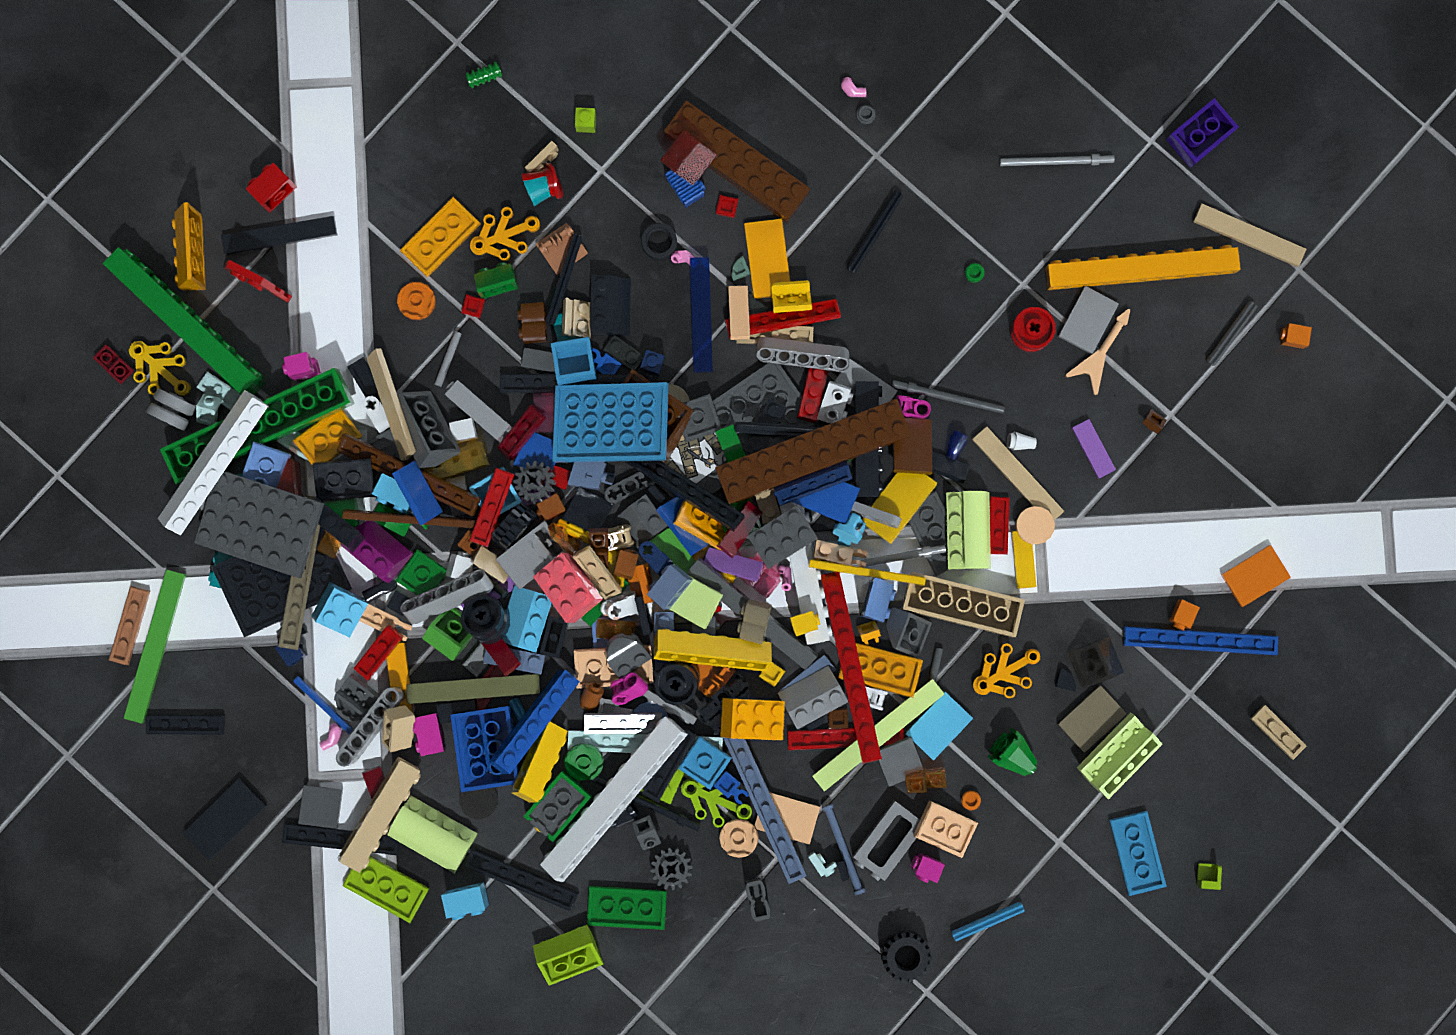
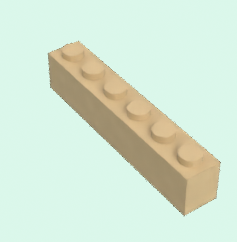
M399 756L397 757L337 858L340 863L359 873L362 868L365 869L370 861V854L379 847V839L382 834L385 835L388 832L391 819L396 818L400 811V804L402 801L407 800L410 795L409 789L418 782L421 776L417 766Z

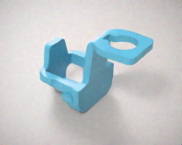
M851 513L846 524L840 522L835 524L833 534L839 536L838 545L850 547L851 542L858 545L866 527V523L861 519L860 515ZM860 525H862L860 531H857V530L855 529V528H858Z

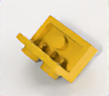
M809 280L771 284L774 313L812 310Z

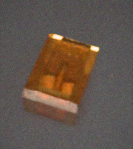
M598 619L596 638L611 639L620 633L632 636V633L635 634L636 622Z

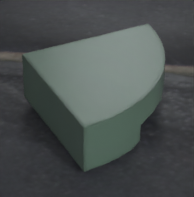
M743 256L735 262L732 268L733 282L751 274Z

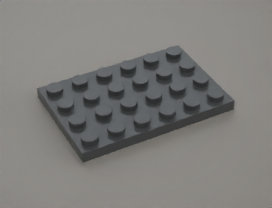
M224 471L209 493L194 543L297 578H302L324 503Z

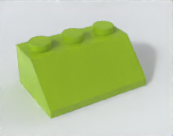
M588 925L565 934H560L557 937L542 941L533 946L537 965L549 986L603 965Z

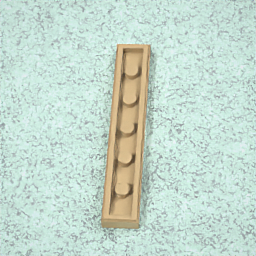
M1204 204L1200 205L1193 221L1295 267L1300 266L1306 248Z
M375 349L367 357V361L401 461L407 460L416 452L383 352L381 349Z
M985 427L972 439L1032 506L1048 510L1054 520L1064 512L988 427Z

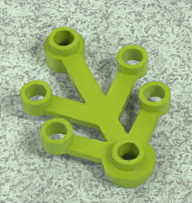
M691 778L682 783L681 791L684 796L691 798L695 808V816L699 820H703L707 812L702 808L698 796L706 799L715 827L719 828L724 825V818L720 816L716 804L736 812L737 816L742 820L748 819L752 814L751 807L748 804L738 805L720 797L723 794L718 789L708 792L701 789L705 786ZM693 785L695 787L694 791L689 792L687 786ZM742 808H746L748 810L746 815H742L740 813V810ZM699 810L704 811L705 815L703 817L697 815ZM721 818L722 824L717 825L715 819Z

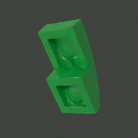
M733 424L715 432L727 463L746 456L738 435L734 431Z

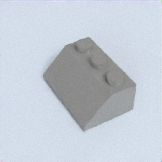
M829 666L778 692L781 701H785V708L797 729L848 702Z

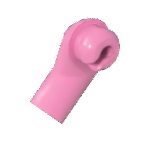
M849 77L842 79L841 87L849 97H866V88H856Z
M688 250L675 251L671 255L673 263L687 262L693 269L699 264V261Z

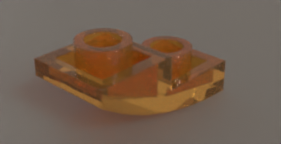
M945 767L924 769L907 774L905 777L907 793H927V788H947Z

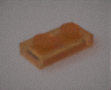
M554 522L548 526L551 538L572 557L574 553L580 550L578 540L575 537L571 538L562 526L559 527Z

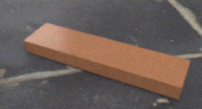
M130 586L109 661L124 665L130 664L151 591Z

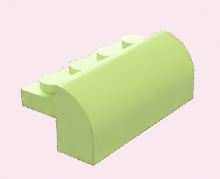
M946 492L948 569H991L989 492Z
M1130 712L1082 761L1077 769L1094 788L1109 800L1153 755L1162 743Z
M410 796L393 821L388 836L455 874L477 837V833L415 797Z

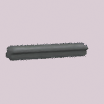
M1249 301L1209 355L1207 362L1210 365L1215 366L1257 309V305L1254 302Z

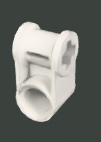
M366 397L363 400L362 407L381 434L390 427L383 405L376 397ZM369 402L376 403L374 405V410H372L371 408L368 409V407L370 406Z
M627 591L603 601L600 607L602 614L610 619L618 620L638 613L634 599L636 592Z
M866 687L870 707L883 711V701L888 692L873 687Z

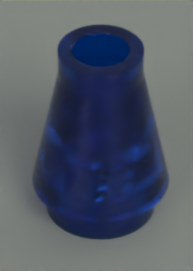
M954 430L953 434H950L946 456L957 460L968 442V436Z

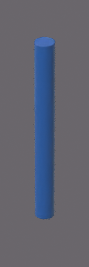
M299 676L294 679L293 682L344 731L350 734L354 730Z

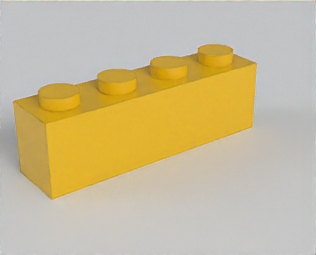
M552 722L547 724L529 748L510 793L530 803L538 802L543 797V789L551 778V770L559 759L561 747L566 742L567 730Z

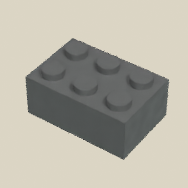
M796 505L748 535V539L769 570L817 540V536Z

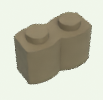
M749 599L747 604H743L741 615H744L743 621L739 622L737 630L740 633L739 639L758 644L763 643L770 617L771 604Z

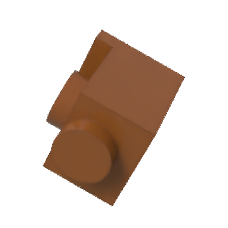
M468 530L458 543V546L474 557L480 546L483 545L478 544L476 549H472L471 544L473 542L469 541L472 531Z

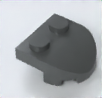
M623 633L617 634L606 643L607 648L604 655L609 667L619 678L626 676L652 659L651 654L641 643L639 637L633 633L632 636L624 635Z
M352 673L334 696L337 706L336 711L343 719L349 722L361 721L380 697V694Z

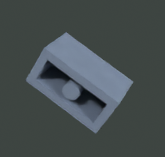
M667 565L661 571L662 576L658 581L655 580L650 585V591L647 593L663 610L670 609L693 581L677 565Z

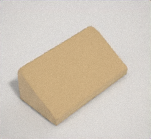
M480 546L470 562L503 584L508 578L506 572L496 561L498 556Z

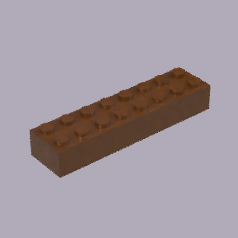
M685 101L664 130V136L775 216L782 219L785 223L790 221L809 195V187L688 101Z

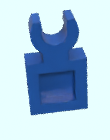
M592 349L597 355L593 360L594 363L598 364L596 370L600 373L616 374L623 365L606 353L602 357L599 350Z
M727 771L713 785L727 798L733 795L735 801L740 805L742 801L738 799V795L742 793L747 797L749 796L746 790L737 788L741 783Z

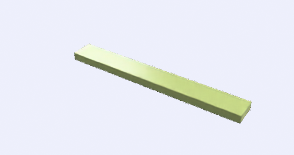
M933 679L916 691L914 698L909 697L874 725L879 747L944 695ZM857 740L812 775L824 791L862 762Z

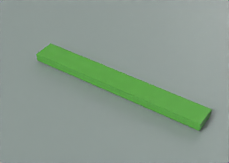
M166 570L124 719L142 724L145 722L186 574Z

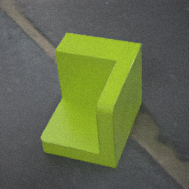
M1199 863L1197 887L1221 890L1222 866Z

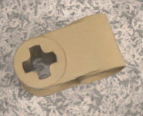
M629 524L608 529V538L610 539L608 551L627 548L635 544L631 538V526Z

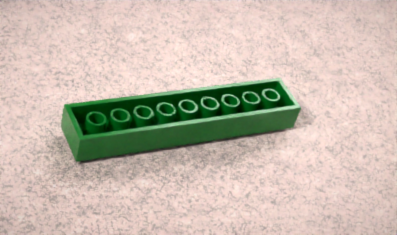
M118 247L102 263L239 394L242 395L244 390L255 395L266 384L262 380L264 376L253 367L249 368L250 363L243 356H240L238 353L234 354L236 350L229 343H226L224 340L221 341L223 337L210 327L207 328L209 324L197 314L193 315L195 311L188 304H185L183 301L180 302L181 298L174 291L167 288L168 285L164 281L153 275L154 272L148 266L139 262L140 259L133 252L131 253L127 248L123 250Z
M332 368L264 400L263 402L268 406L231 462L249 454L253 442L268 445L354 405V400L340 370ZM225 419L160 449L175 484L183 482Z

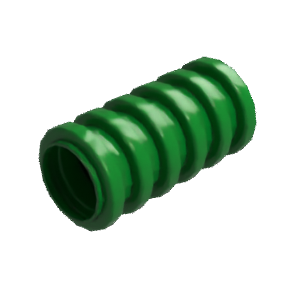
M494 62L493 65L488 64V67L483 66L482 69L477 68V71L471 70L472 73L466 72L467 81L472 89L475 85L478 87L481 83L484 85L486 81L491 82L492 79L495 81L497 77L502 78L497 62Z

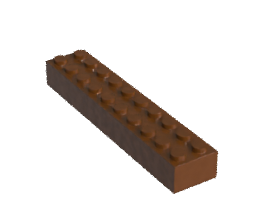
M895 399L715 467L727 501L729 505H732L845 460L849 461L907 439L911 436L899 402Z

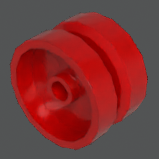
M1040 307L1024 309L1013 320L1010 327V336L1013 343L1025 352H1036L1043 349L1053 339L1055 334V322L1052 315Z

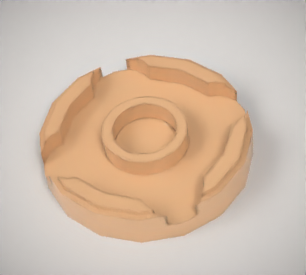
M1033 506L1026 508L1019 514L1016 520L1018 535L1029 544L1038 545L1046 542L1051 538L1055 529L1053 516L1042 507Z
M738 818L732 819L725 824L720 832L719 839L721 847L727 854L732 857L741 858L748 856L754 851L759 837L755 826L751 822Z

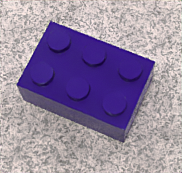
M1214 98L1176 129L1166 141L1184 162L1192 168L1234 133L1239 126Z

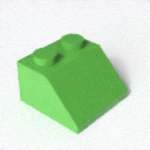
M456 608L439 614L429 625L422 637L423 640L452 661L455 660L472 639V636L464 629L461 623L462 612Z

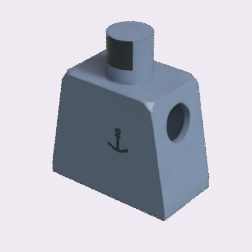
M574 462L568 485L599 490L602 482L613 485L615 474L605 471L607 467L605 462Z

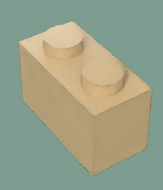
M406 705L384 710L382 743L390 752L412 746L415 715Z

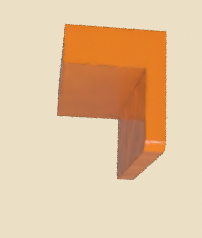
M648 563L637 565L633 578L628 580L630 590L635 591L636 596L642 594L645 604L654 602L647 595L650 591L649 587L653 583Z

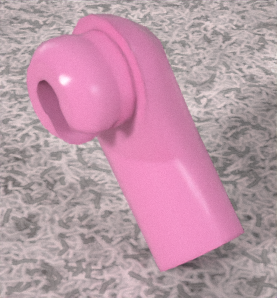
M780 564L778 574L783 575L781 588L784 591H789L792 584L791 568L788 565Z
M337 723L329 726L328 738L319 742L323 751L339 743L342 731Z

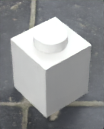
M472 418L449 423V429L457 443L478 439L475 423Z
M459 551L458 555L451 554L445 576L457 579L471 573L473 563L470 562L472 560L469 558L470 554Z

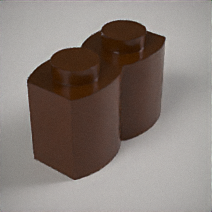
M544 302L521 304V309L517 310L518 320H522V328H519V339H523L524 344L547 342Z

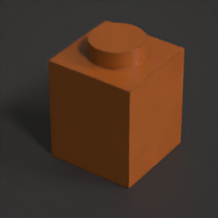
M557 493L543 500V502L537 503L538 509H536L540 520L544 519L546 522L567 511Z
M631 549L620 550L613 575L631 580L639 555L635 554V551Z

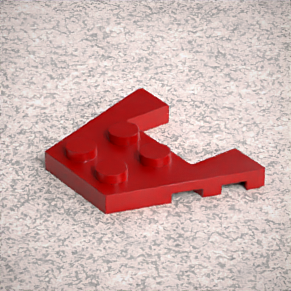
M228 260L223 269L229 271L238 280L244 283L248 280L247 283L259 291L265 289L287 303L292 298L291 295L285 293V291L276 287V285L231 260Z

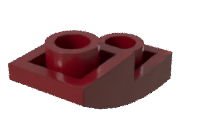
M107 344L93 357L120 384L134 372Z
M380 765L362 772L371 799H373L385 779Z

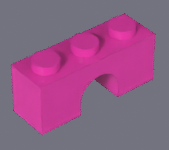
M307 352L283 357L285 363H282L285 375L288 374V377L298 383L321 374L318 360L314 357L311 358Z

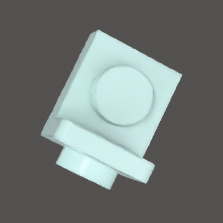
M203 394L196 405V422L209 426L217 423L218 407L221 404V398Z
M813 851L807 855L821 877L823 875L827 877L836 871L834 868L837 864L834 861L825 867L823 866L826 862L820 853L816 855Z

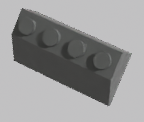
M431 391L402 392L397 394L416 449L413 457L419 468L435 467L461 452Z

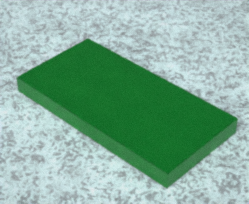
M589 886L587 925L664 930L667 890Z

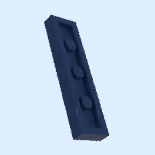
M845 460L776 486L773 489L779 505L782 506L851 480L852 476Z

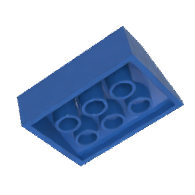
M511 706L452 714L451 723L461 792L514 785L520 771L519 763L510 774H502L489 763V760L514 729Z

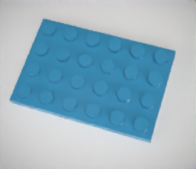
M667 382L555 386L552 461L558 463L666 460L669 384Z

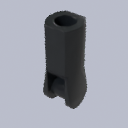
M393 579L390 583L383 581L362 591V595L365 601L370 603L384 596V594L394 591L398 584Z

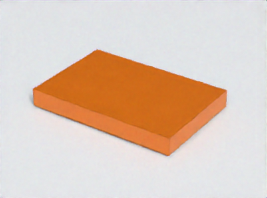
M1268 545L1221 574L1240 607L1246 606L1291 578L1271 545Z

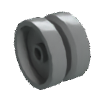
M157 388L153 397L155 400L163 403L161 407L155 403H149L145 412L185 431L189 422L180 416L179 413L192 416L196 406L186 402V399L172 392L167 393Z

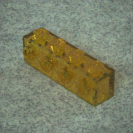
M472 440L466 443L467 446L460 448L461 452L458 455L435 467L420 469L444 480L488 466L490 463L483 442Z

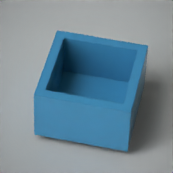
M589 337L551 343L558 385H571L597 380Z

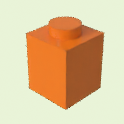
M1291 323L1285 325L1280 331L1281 345L1301 349L1308 347L1312 327Z
M1178 600L1169 621L1174 623L1173 627L1183 631L1185 628L1191 629L1200 607L1185 600Z

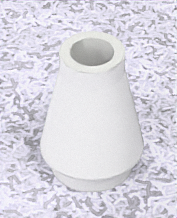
M1018 432L1008 434L1007 448H1011V450L1035 449L1036 438Z

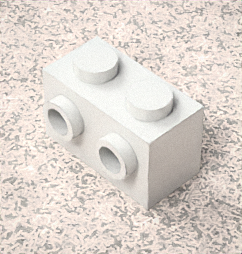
M830 381L817 419L830 424L845 419L848 414L845 411L846 405L851 404L854 396L851 393L852 388Z

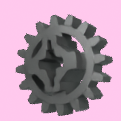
M534 461L532 466L527 462L525 469L520 467L521 473H515L518 479L513 480V482L518 486L514 489L519 492L520 498L524 497L526 502H529L530 499L534 504L537 499L543 502L544 496L550 497L549 491L554 492L551 486L556 485V482L553 480L555 475L551 472L550 467H546L543 462L538 465ZM531 478H532L534 481L536 480V481H537V484H538L539 486H537L536 484H533V481L531 480Z
M669 847L668 852L662 849V855L656 854L655 858L657 861H652L651 863L655 866V868L651 869V872L656 873L653 876V880L659 879L657 885L665 884V890L668 886L675 890V885L682 888L681 882L688 883L686 876H692V873L688 871V869L693 868V865H688V862L691 860L690 857L685 859L686 852L684 851L679 854V848H676L675 852H672L671 847ZM676 856L674 860H667L665 857ZM681 862H683L685 866L684 873H682V871L680 870L679 865L681 864ZM676 863V872L671 871L667 874V865L672 866ZM659 864H661V866L664 869L662 875H660L659 873ZM672 877L679 879L677 881H667Z

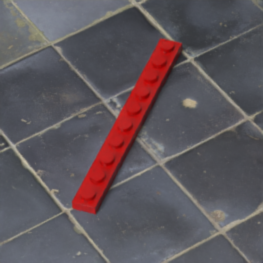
M839 572L821 575L822 586L862 764L882 760Z

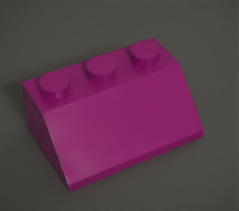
M365 521L355 528L365 539L353 553L342 544L340 545L381 580L390 583L413 553L375 521Z

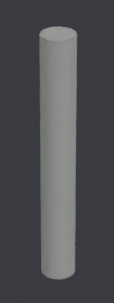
M454 331L434 385L442 387L461 337L459 332Z

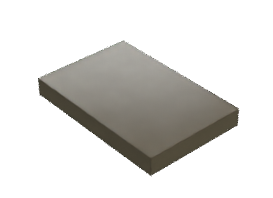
M1099 685L1067 714L1058 725L1080 750L1085 753L1119 722L1126 713L1105 689Z

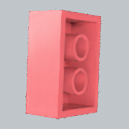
M560 553L533 576L566 623H575L603 600L571 553Z

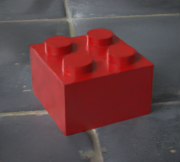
M274 163L266 165L257 178L255 177L249 181L246 188L269 213L297 188Z

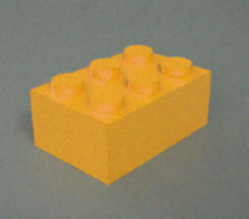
M723 698L720 737L783 740L785 701Z

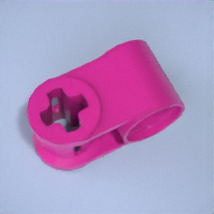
M901 395L896 396L905 418L926 419L929 416L931 406L927 401ZM920 405L925 406L927 413L924 415L919 414L917 407Z
M633 672L612 681L610 684L613 690L612 702L616 705H623L644 695L648 690V683Z

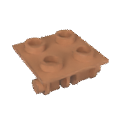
M567 223L536 243V246L557 275L560 273L571 236L574 234L572 228ZM582 244L580 245L575 262L588 254Z

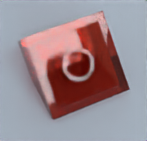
M684 130L660 161L677 175L694 185L717 157V154L692 133Z

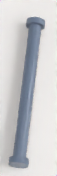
M833 804L822 807V810L826 813L855 889L854 894H862L866 890L864 887L862 888L832 810L834 808Z

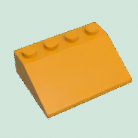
M185 202L174 212L175 218H172V226L176 237H173V245L176 248L177 255L174 256V264L177 267L175 284L182 291L206 290L202 214L188 202Z

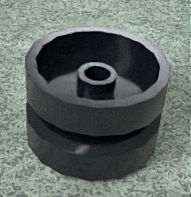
M482 595L474 597L464 606L461 614V623L464 629L478 642L493 644L503 639L510 627V616L497 600L491 596Z
M666 661L655 679V690L658 696L664 702L671 705H683L689 702L699 687L701 681L700 671L693 663Z

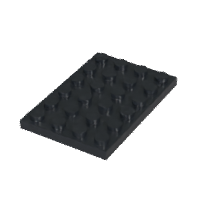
M321 527L305 610L318 604L329 582L348 591L352 590L325 530ZM232 557L211 567L244 638L283 621L291 575L237 557Z

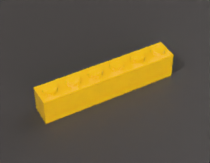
M669 629L658 630L654 637V659L766 672L772 663L771 642L763 641L762 644L739 638H729L724 635L711 636L706 633L693 634L688 631L676 632Z

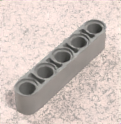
M762 337L757 342V358L762 362L838 372L846 371L850 366L849 351L845 347Z
M475 570L406 600L402 603L400 610L411 624H418L465 604L476 596L486 595L493 589V583L484 570Z
M390 687L383 691L337 752L336 762L338 765L345 767L357 762L383 727L384 716L379 714V707L382 706L385 710L398 707L404 699V692L401 688ZM392 691H394L397 695L395 701L391 700L390 693ZM368 722L373 724L371 732L367 729ZM357 737H359L362 741L360 747H358L355 743ZM345 752L350 755L349 762L344 760Z

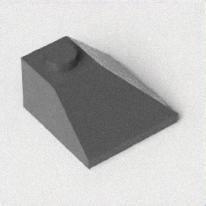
M892 607L886 623L892 647L919 659L932 622Z

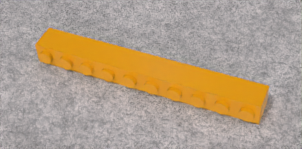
M1232 245L1220 246V249L1204 247L1201 248V251H1194L1193 248L1182 250L1180 253H1175V250L1164 251V254L1156 255V252L1145 253V256L1127 254L1124 258L1112 255L1102 260L1099 257L1088 258V261L1071 259L1069 263H1062L1061 260L1051 261L1045 268L1047 290L1234 274L1240 271L1238 247L1232 248Z

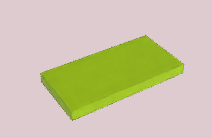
M369 856L370 861L365 869L362 868L360 873L351 869L342 885L343 887L408 923H411L429 890V887L372 856Z

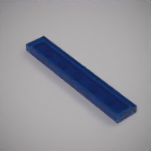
M709 257L690 258L694 373L713 372Z

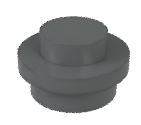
M868 105L861 106L857 110V120L862 124L872 123L875 119V110Z

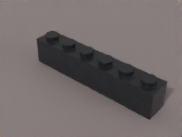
M879 381L855 382V414L879 406V397H882V386H879ZM882 448L855 458V487L860 488L857 497H879V493H882V482H879V474H882V462H879V455H882Z

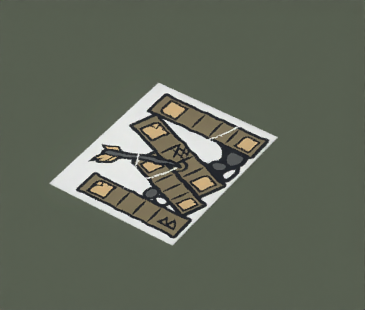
M715 433L685 443L682 434L677 447L667 462L664 460L660 461L694 483H698L715 470V467H718L715 464L710 465V463L722 464L724 453L723 450L716 451L711 447V440L716 436ZM715 438L713 440L714 448L721 449L718 438ZM706 448H708L709 451H710V458H709V459H708V451L706 450Z

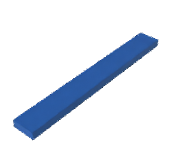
M1124 627L1123 646L1278 655V636Z

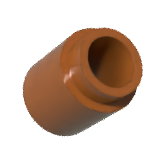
M588 682L585 685L580 697V706L583 709L593 711L598 706L604 693L600 683Z

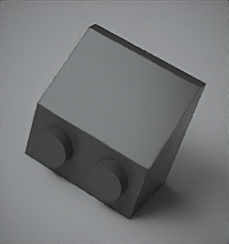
M646 494L615 518L620 525L629 524L631 526V538L634 540V545L637 549H639L643 542L650 541L668 528V525L656 511L657 509Z

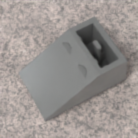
M544 521L499 556L496 561L520 590L534 579L533 576L560 553H567L568 550Z

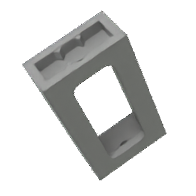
M458 380L455 383L451 382L447 386L445 395L501 443L512 427Z
M893 800L852 855L855 858L854 863L862 869L864 867L868 868L871 871L869 874L879 881L881 878L885 881L915 841L916 837L913 834L920 819ZM897 815H901L911 822L912 827L882 867H878L867 856Z

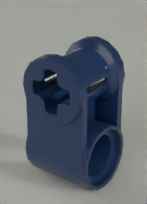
M646 541L639 546L641 557L660 577L662 576L661 571L667 565L674 564L654 543ZM644 545L647 547L652 546L651 555L648 553L646 555L643 554Z

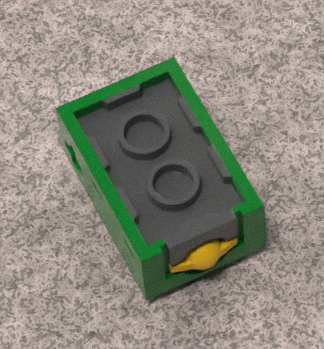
M562 771L544 791L543 797L538 802H535L523 817L528 821L531 820L530 823L535 826V829L538 832H542L545 836L548 835V838L553 842L592 795L565 771Z

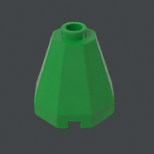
M1010 728L1009 731L1011 733H1002L990 748V751L993 752L992 756L988 754L987 758L996 765L1023 776L1031 775L1037 768V760L1023 736L1015 729Z

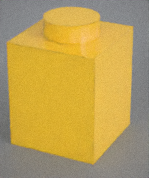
M813 611L790 618L795 636L818 630L817 625H821L818 614H813Z

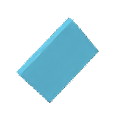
M944 692V695L934 702L905 734L908 737L911 736L913 742L932 760H935L973 718Z

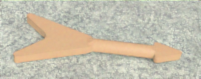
M1127 309L1116 318V324L1100 349L1065 375L1067 378L1088 374L1093 394H1098L1106 352L1123 325H1127L1130 309Z

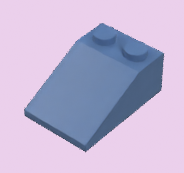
M875 577L870 579L860 616L879 622H884L885 619H888L891 611L888 605L890 600H894L896 590L893 589L894 585Z

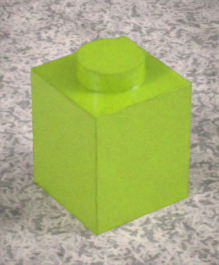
M576 108V132L595 133V108Z

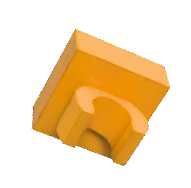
M875 620L857 626L858 633L865 645L868 646V640L873 638L876 643L879 642L878 637L881 635Z

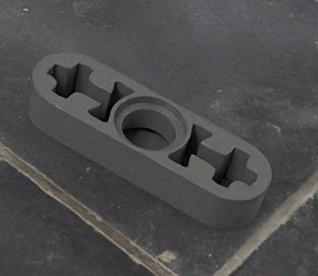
M638 472L608 487L605 491V498L608 502L616 504L655 484V481L652 479L650 483L644 481L641 483L643 487L640 488L635 478L639 476V480H641L645 476ZM628 481L636 483V489L633 492L625 489V484ZM622 485V489L626 493L625 496H622V493L617 495L616 500L608 497L611 490L617 492L620 490L618 486Z

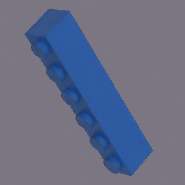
M558 670L489 760V763L502 774H510L580 681L567 670Z

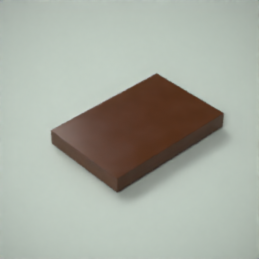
M905 418L911 436L893 443V472L931 475V419Z

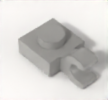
M601 698L598 713H632L633 709L619 707L620 705L614 704L612 700Z

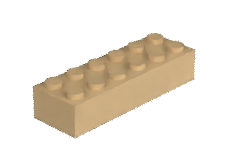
M910 572L909 575L925 577V586L907 583L901 610L1009 637H1016L1025 602L1024 599Z

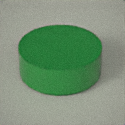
M978 263L970 264L965 270L966 279L971 283L980 282L984 277V268Z

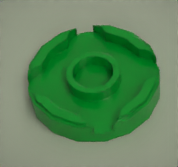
M581 743L574 745L565 756L566 771L576 780H592L602 770V754L597 747L591 744Z

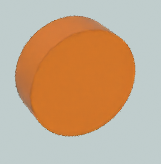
M969 790L963 793L961 803L964 808L975 810L980 806L981 798L977 792Z

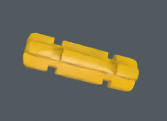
M559 519L556 529L562 532L564 530L566 534L577 539L581 538L583 542L589 543L588 531L584 532V529L572 523L568 524L566 520Z

